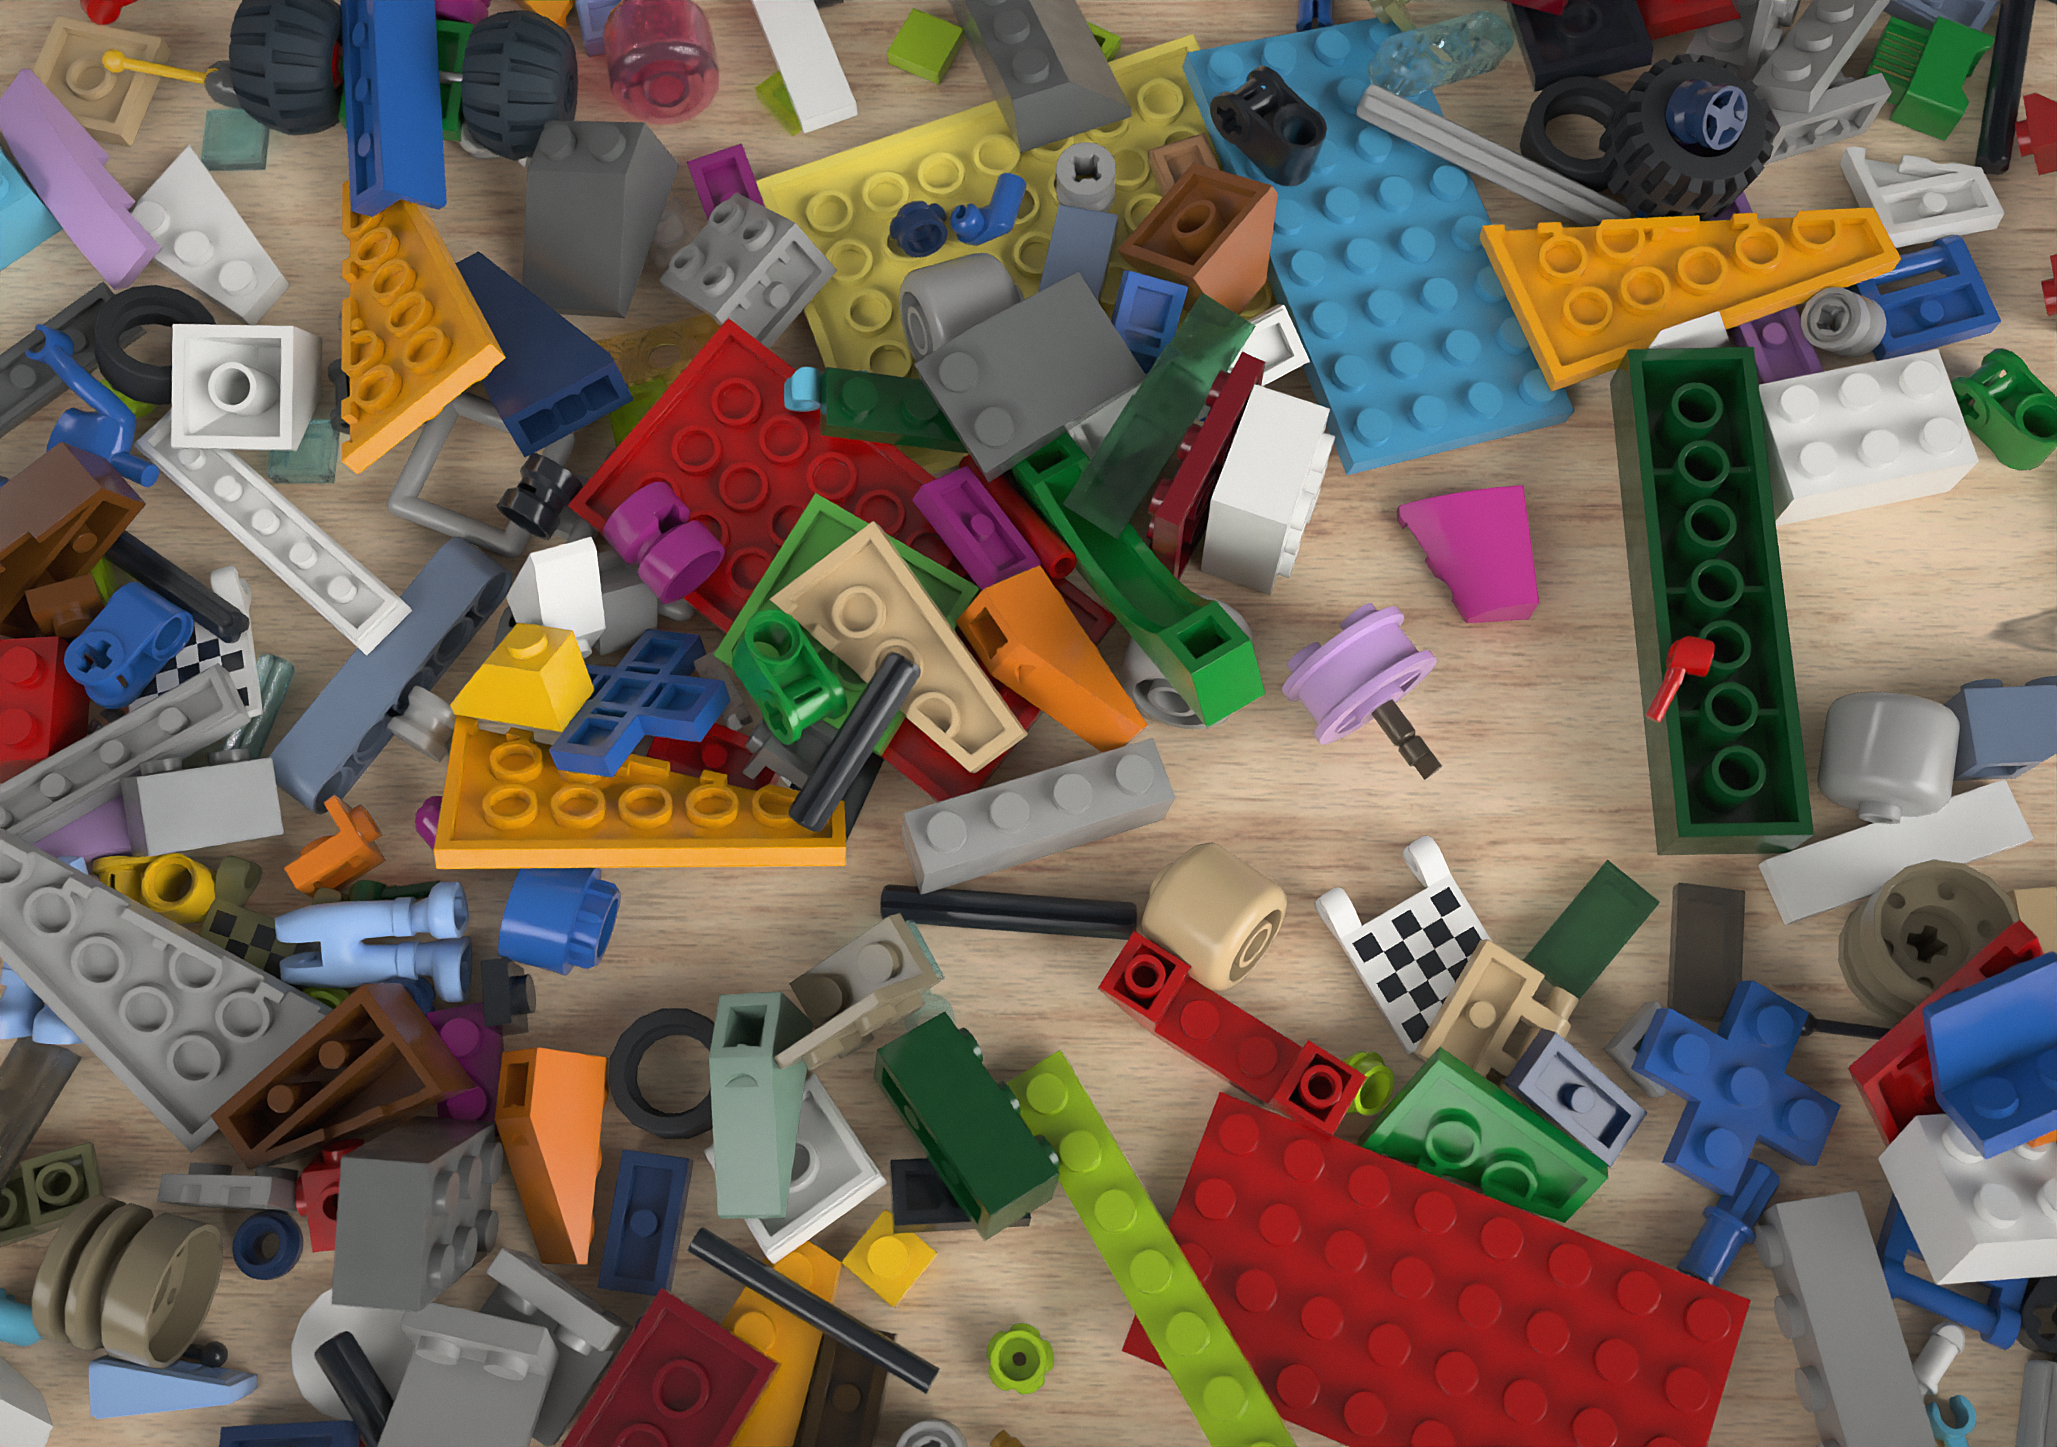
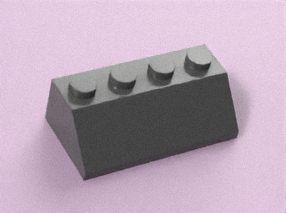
M949 0L961 27L964 28V34L1020 153L1132 117L1131 107L1076 0Z

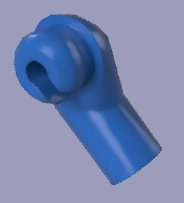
M1012 173L1000 174L989 205L979 209L974 204H967V207L964 205L958 206L950 218V225L956 232L957 239L966 245L979 246L1009 233L1014 227L1027 188L1025 180Z

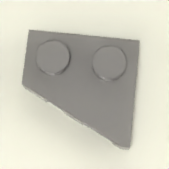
M190 1163L188 1174H162L157 1202L192 1207L257 1211L272 1210L298 1213L295 1201V1188L299 1170L262 1167L256 1169L255 1176L231 1175L233 1166Z

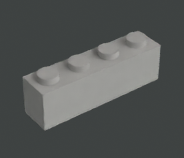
M1150 738L905 812L903 815L901 837L920 894L922 895L1161 821L1165 818L1176 797L1154 739Z
M1858 1190L1779 1203L1765 1210L1758 1220L1759 1226H1756L1754 1229L1756 1234L1755 1246L1763 1266L1771 1268L1779 1293V1296H1776L1774 1300L1775 1315L1783 1336L1786 1339H1792L1800 1365V1368H1797L1795 1371L1796 1388L1804 1408L1808 1412L1814 1413L1821 1437V1442H1818L1816 1447H1937Z

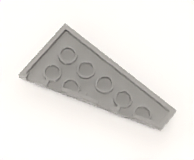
M0 827V957L191 1153L219 1129L210 1115L333 1010V1008Z

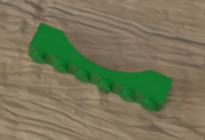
M1067 432L1011 468L1019 493L1076 556V570L1207 728L1265 694L1251 639L1216 600L1205 599L1193 593L1177 580L1158 560L1123 514L1089 457Z

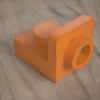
M336 795L323 802L340 832L334 836H323L310 842L301 850L298 859L284 867L296 889L312 899L317 890L322 887L340 891L386 861L375 843V840L382 836V832L363 805L359 804L352 808Z

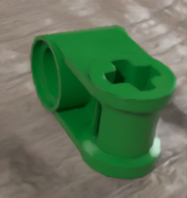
M1996 348L1983 357L1981 367L1967 377H1956L1950 381L1966 426L2007 467L2019 471L2032 470L2040 466L2057 448V396L2012 351ZM2001 371H2006V375L2001 378L1999 376ZM1974 399L1975 403L1973 406H1970L1969 402ZM2026 428L2035 432L2037 436L2030 433Z
M766 609L757 612L749 619L732 653V667L736 676L742 681L761 710L770 731L779 741L790 745L801 739L802 730L825 717L835 720L846 714L848 705L843 687L831 669L823 663L802 632L799 623L791 615L781 610ZM765 642L772 645L778 651L780 657H768L762 654L754 643Z

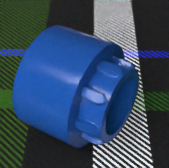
M520 868L511 889L501 923L498 941L499 956L564 976L568 975L574 966L587 970L597 966L605 954L616 923L621 898L619 889L614 883L601 880V868Z

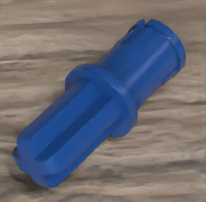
M1748 1158L1733 1196L1721 1195L1715 1207H1705L1703 1216L1707 1220L1694 1239L1684 1259L1680 1260L1676 1266V1269L1681 1273L1719 1287L1720 1281L1744 1243H1754L1756 1234L1752 1230L1780 1185V1177L1766 1164Z

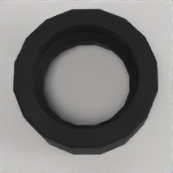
M1589 76L1563 78L1545 87L1532 103L1519 145L1521 155L1599 193L1609 188L1607 184L1611 181L1612 175L1602 173L1599 162L1601 158L1584 160L1568 156L1555 148L1547 137L1545 130L1550 120L1561 115L1570 114L1590 117L1604 126L1626 93L1607 80Z
M159 285L131 287L113 295L99 311L95 328V356L100 373L115 390L135 401L155 405L172 404V365L159 367L141 363L132 358L120 347V336L123 332L140 325L157 324L173 328V324L216 325L215 319L200 301L181 290Z
M662 1008L638 1018L620 1035L610 1056L608 1084L616 1107L633 1125L664 1139H690L713 1129L711 1088L708 1095L696 1107L682 1113H664L650 1106L642 1097L637 1083L638 1065L642 1056L657 1040L670 1035H687L699 1040L710 1052L715 1025L710 1018L687 1008Z

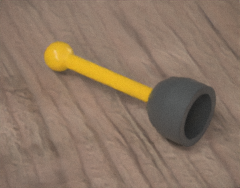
M109 49L102 56V63L110 72L119 73L124 69L204 84L208 95L215 102L225 107L243 110L233 89L229 69L230 60L217 61L204 73L128 58L117 49Z

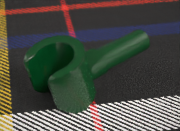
M360 880L350 888L347 901L395 900L397 897L423 899L429 897L431 889L440 883V880L401 886H388L376 881Z

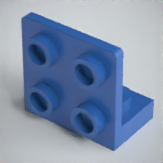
M2055 951L2048 952L2027 962L2015 964L2006 971L1961 991L1948 993L1923 1008L1922 1016L1936 1102L1985 1160L2057 1130V953Z

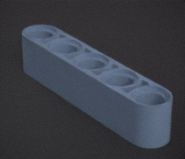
M455 537L447 541L400 596L413 611L368 655H365L357 648L273 750L269 758L272 757L276 785L315 814L328 812L323 802L333 795L338 796L342 800L394 736L386 727L393 717L401 716L410 705L408 695L415 685L430 692L502 603L512 585V571L461 537Z

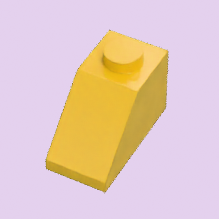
M518 622L451 702L450 706L456 715L563 732L595 690L573 630Z

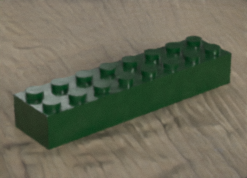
M1754 347L1627 350L1610 381L1657 856L1787 853L1812 837L1814 829ZM1686 636L1714 642V654L1706 676L1701 677L1684 673L1682 684L1679 686L1661 723H1656L1645 717L1664 680L1663 677L1667 671L1666 657L1670 646Z

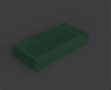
M1607 860L1522 961L1544 974V979L1552 986L1562 988L1580 1000L1660 902Z

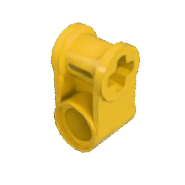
M169 853L150 857L109 856L98 858L92 862V873L98 876V881L177 924L204 922L215 899L214 891L217 871L183 854ZM191 877L190 890L179 900L178 893L184 881Z

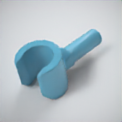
M802 367L795 371L792 377L788 378L784 383L785 407L788 410L802 412L820 408L821 376L823 374L813 367Z
M1955 1395L1949 1400L1950 1408L1956 1419L1954 1429L1948 1427L1943 1422L1940 1410L1935 1402L1925 1406L1935 1439L1944 1441L1945 1447H1969L1965 1435L1973 1430L1977 1417L1975 1409L1968 1399L1962 1395Z

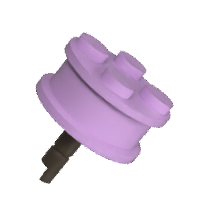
M1368 603L1351 613L1340 624V628L1343 631L1323 646L1319 642H1314L1300 650L1287 662L1286 665L1292 674L1285 681L1282 693L1289 701L1300 700L1318 724L1314 731V737L1321 745L1337 741L1375 719L1394 746L1399 747L1398 751L1410 767L1414 766L1425 780L1436 773L1442 765L1420 735H1415V728L1396 703L1413 690L1432 671L1437 663V659L1430 650L1419 652L1400 628L1404 621V615L1398 607L1391 606L1377 611L1372 603Z

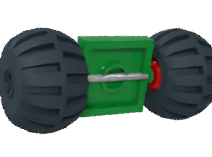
M242 0L231 26L229 69L235 95L243 110L263 126L287 135L298 136L319 133L335 126L340 121L344 128L347 129L340 5L333 0ZM524 10L498 12L482 19L475 26L471 23L436 19L443 140L461 142L462 125L465 120L469 133L476 142L496 155L513 161H519V159L533 157L547 121H574L578 94V64L573 41L561 26L548 17Z

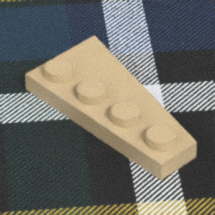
M871 522L770 598L781 610L791 615L808 630L824 647L837 655L859 674L860 678L867 684L887 653L891 651L897 652L917 664L921 669V675L899 710L968 771L972 773L978 772L1028 735L883 529L876 522Z

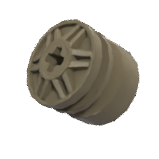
M1934 859L1906 866L1850 913L1839 935L1838 963L1848 988L1868 1010L1893 1023H1899L2004 930L2019 921V917L2009 896L1989 876L1963 863Z
M99 1194L82 1201L66 1217L53 1237L37 1274L32 1297V1319L38 1334L43 1338L63 1343H72L73 1346L95 1351L104 1346L108 1356L151 1368L164 1369L176 1362L191 1345L205 1321L213 1301L223 1264V1240L218 1227L166 1212L154 1217L151 1209L133 1203L126 1204L123 1201Z

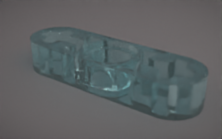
M1477 11L1389 36L1371 58L1368 64V75L1373 84H1377L1401 97L1411 96L1493 71L1512 48L1514 35L1509 25L1498 15L1488 11ZM1474 39L1475 44L1471 47L1470 43ZM1430 45L1444 50L1451 57L1453 63L1439 58L1432 51ZM1412 61V66L1408 70L1406 66Z

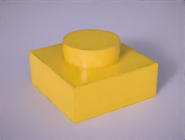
M884 1209L841 1263L891 1307L895 1308L938 1256V1253L915 1233L893 1234L892 1213Z

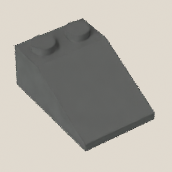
M549 120L544 125L545 129L542 130L527 170L522 285L559 314L625 318L674 182L679 163L645 122Z
M1079 272L967 329L914 364L920 379L988 483L1147 380L1144 371Z

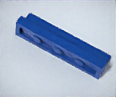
M340 0L351 211L373 217L400 199L440 210L446 206L447 198L435 0Z

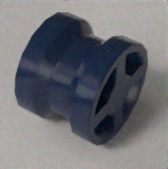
M1690 79L1680 84L1670 97L1665 112L1666 126L1675 141L1689 144L1699 142L1704 147L1722 150L1731 146L1743 131L1748 114V103L1745 93L1739 87L1727 84L1713 86L1707 81Z

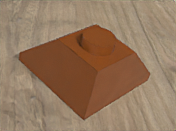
M1193 162L1117 251L1139 273L1187 286L1188 289L1183 304V309L1186 312L1228 327L1244 311L1249 301L1266 283L1278 193L1273 185Z

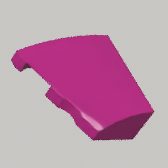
M1524 485L1457 492L1399 505L1397 509L1398 523L1403 529L1407 526L1427 554L1425 563L1436 578L1448 585L1452 593V603L1466 623L1530 619L1539 604Z

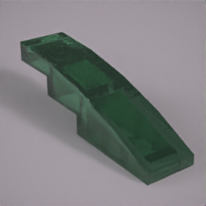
M1202 292L1170 344L1167 343L1136 394L1132 395L1063 505L1118 540L1176 453L1192 423L1196 422L1206 407V399L1217 374L1221 369L1227 372L1230 370L1255 331L1256 326Z

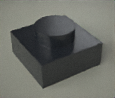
M507 957L480 961L485 1027L501 1036L529 1033L527 1014L534 1013L536 1009V992L531 975L524 974V968Z

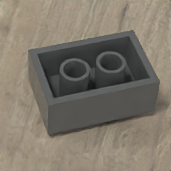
M415 1116L341 1157L331 1305L419 1312L485 1258L487 1252L493 1250L497 1239L499 1221L497 1211L490 1210L492 1184H496L500 1177L503 1164L502 1144L495 1142L496 1122Z

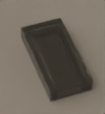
M1680 882L1673 887L1667 1008H1672L1689 1019L1722 1022L1736 987L1742 981L1745 890Z

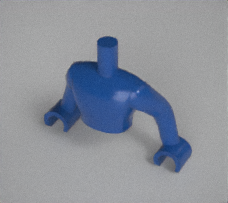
M37 324L35 329L43 332L46 336L45 346L38 353L26 349L25 355L29 359L49 365L77 396L96 410L87 412L74 407L66 410L56 422L47 444L46 452L62 441L106 458L122 477L144 487L152 486L159 476L158 467L130 454L137 422L134 413L110 389L90 375L72 358L74 344L69 335L46 325ZM0 476V487L7 483L9 479Z

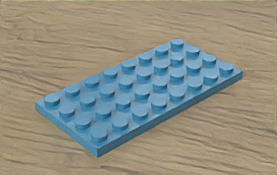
M1377 17L1187 52L1182 68L1223 170L1273 185L1278 193L1267 279L1277 304L1285 306L1308 356L1309 362L1302 366L1317 403L1330 409L1326 425L1330 435L1335 436L1334 445L1346 475L1565 423L1573 414L1574 409L1566 390L1561 388L1551 392L1479 239L1482 225H1492L1469 172L1358 118L1356 115L1358 103L1366 88L1370 84H1377L1444 117L1410 38L1404 35L1393 20L1384 26ZM1259 66L1270 67L1276 71L1285 81L1286 85L1309 106L1317 110L1326 122V136L1312 173L1304 183L1297 186L1286 187L1269 180L1262 170L1239 148L1222 137L1211 118L1210 103L1213 98L1225 91H1235L1246 83L1248 74Z

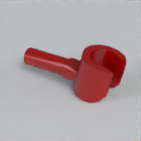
M1686 636L1670 646L1666 657L1667 671L1663 677L1664 680L1645 717L1656 723H1661L1679 686L1682 684L1684 673L1701 677L1706 676L1714 654V642Z

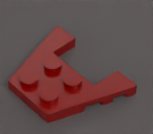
M2021 920L2004 930L1848 1067L1886 1147L1896 1139L1915 1116L1946 1114L1935 1098L1922 1016L1923 1008L1948 993L1961 991L2000 974L2015 964L2027 962L2044 955L2038 937Z

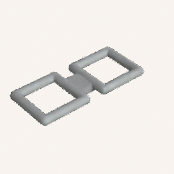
M463 391L444 406L443 410L435 418L427 421L388 499L387 506L389 511L395 516L454 538L461 537L473 545L502 556L516 558L523 553L531 534L512 521L509 522L506 530L418 498L458 415L509 433L492 401ZM573 433L546 446L542 455L564 467L575 444ZM612 449V450L607 454V456H606L604 462H605V461L608 459V457L614 452L615 449ZM572 473L583 484V487L590 480L589 478ZM564 506L559 513L561 523L553 535L566 539L565 544L592 537L594 542L598 531L576 515L568 506ZM657 597V613L671 619L687 621L695 611L683 599L670 604H663Z

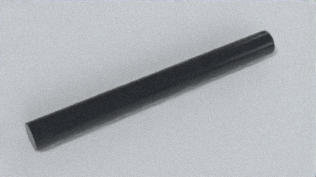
M704 1227L699 1229L688 1248V1252L921 1392L927 1394L940 1371V1368Z

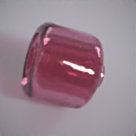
M622 0L610 11L603 27V46L610 91L622 110L639 121L655 125H670L695 118L712 103L719 89V65L711 25L699 5L692 0Z

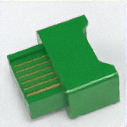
M1891 16L1880 34L1862 78L1882 73L1892 91L1886 102L1894 104L1889 117L1890 121L1946 141L1963 117L1969 104V100L1962 90L1966 78L1971 77L1978 62L1985 52L1992 47L1995 36L1941 16L1936 18L1929 30Z

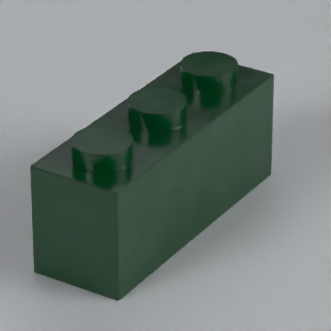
M946 1011L877 1049L874 1080L982 1239L986 1241L1052 1200L1060 1176L1058 1171L1060 1164L1048 1140L1041 1134L1033 1136L1021 1119V1108L1011 1088L1003 1080L995 1082L982 1064V1051L971 1032L964 1027L958 1030Z

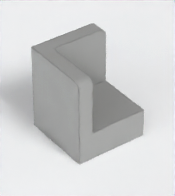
M615 549L597 554L606 629L594 644L595 649L600 655L634 646L647 629L658 630L657 596L638 576L640 564L628 565Z

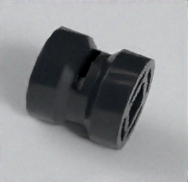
M531 453L520 469L521 481L517 487L506 490L496 507L506 518L523 530L541 539L550 540L561 523L559 513L564 506H568L583 488V484L576 476L555 461L543 455Z

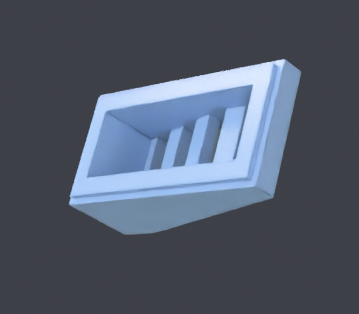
M107 1354L92 1360L89 1364L91 1417L96 1416V1419L228 1405L253 1393V1390L257 1389V1374L222 1367L210 1368L199 1363L177 1360L164 1369H157L108 1356Z

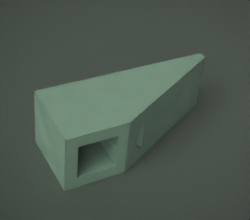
M783 992L721 994L719 996L709 1055L717 1209L718 1216L722 1219L785 1218L807 1066L803 1061L781 1070L774 1057L810 1034L813 1029V1022Z

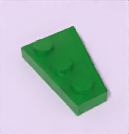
M1439 1047L1358 1139V1146L1380 1155L1386 1154L1415 1164L1416 1169L1442 1178L1444 1174L1482 1187L1484 1195L1562 1223H1566L1608 1179V1164L1442 1047Z

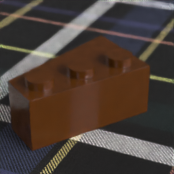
M61 441L0 487V635L15 639L35 638L41 629L31 614L25 591L88 574L146 505L106 458Z
M401 983L362 984L210 1116L247 1169L251 1170L293 1162L322 1150L323 1146L331 1142L353 1138L478 1087Z

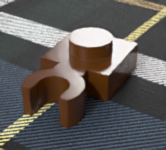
M92 573L25 591L31 614L44 636H59L69 644L80 636L106 607L105 598Z

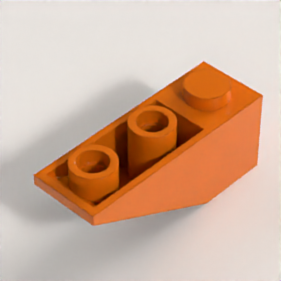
M1040 565L984 588L956 620L965 637L993 677L1100 752L1104 753L1126 746L1148 726L1135 707L1133 700L1126 694L1100 655L1097 647L1089 639L1065 603L1061 593L1054 587Z
M539 1047L502 1052L495 1122L542 1264H587L589 1246L595 1234V1219L592 1214L595 1182L602 1164V1151L599 1146L602 1112L609 1095V1085L606 1079L608 1057Z

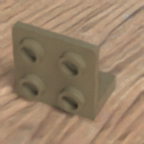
M900 913L888 916L789 983L808 1018L813 1022L815 1030L774 1057L781 1070L804 1061L810 1071L836 1056L839 1059L844 1058L874 1039L871 1032L888 1022L890 1026L894 1025L925 1006L920 995L938 984L940 980Z

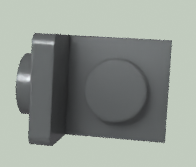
M762 717L744 746L752 751L753 755L742 773L754 780L761 770L767 766L802 789L838 730L825 721L820 720L802 730L801 739L786 745L774 736Z

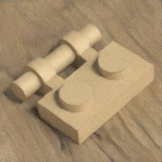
M1489 939L1480 940L1414 1054L1427 1061L1439 1047H1442L1484 1078L1489 1070L1501 1079L1497 1087L1520 1102L1522 1098L1506 1086L1504 1081L1541 1028L1557 1032L1565 1039L1572 1027L1567 1020L1579 1000L1568 991L1555 987L1544 1006L1538 1003L1532 997L1545 975ZM1520 1019L1531 1029L1513 1058L1502 1051V1048Z

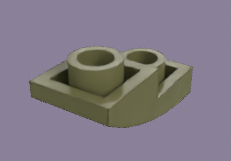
M87 1142L20 1162L21 1168L0 1174V1247L60 1228L66 1217L82 1201L98 1194L104 1196L94 1143Z

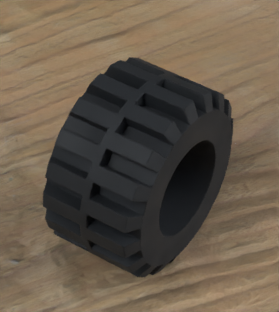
M1690 54L1676 55L1671 63L1663 59L1655 63L1648 72L1644 71L1609 116L1604 125L1606 130L1599 141V150L1605 152V155L1599 161L1602 173L1612 175V179L1607 185L1614 195L1622 193L1627 201L1623 206L1632 213L1637 208L1646 213L1645 218L1699 215L1700 221H1708L1712 216L1717 218L1763 171L1765 168L1763 165L1771 157L1774 147L1768 142L1775 135L1774 122L1765 119V116L1770 111V107L1765 98L1757 99L1754 91L1758 87L1750 78L1746 81L1741 80L1736 76L1738 71L1736 67L1726 63L1722 68L1715 65V57L1701 55L1697 62L1693 61ZM1690 79L1707 81L1713 86L1727 84L1739 87L1745 93L1748 103L1746 123L1738 139L1731 146L1722 150L1704 147L1697 142L1696 144L1699 146L1703 157L1691 154L1681 148L1671 137L1665 122V112L1670 97L1680 84Z

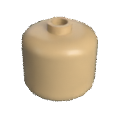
M1213 842L1203 843L1189 849L1174 863L1166 865L1155 877L1149 890L1150 898L1143 914L1142 934L1146 939L1190 965L1189 975L1213 991L1222 992L1243 980L1269 949L1286 915L1287 897L1285 892L1275 882L1222 846Z

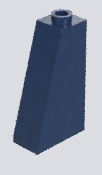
M478 251L455 263L506 357L492 369L488 376L481 380V383L524 458L634 400L614 359L608 351Z

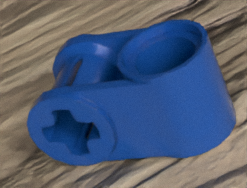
M130 582L119 588L112 595L101 613L80 636L70 643L64 658L66 670L77 683L84 685L87 695L98 706L106 709H120L128 706L140 697L145 687L166 663L185 647L193 632V616L139 582ZM86 653L95 661L92 666L84 658ZM120 674L127 682L125 687L116 678Z

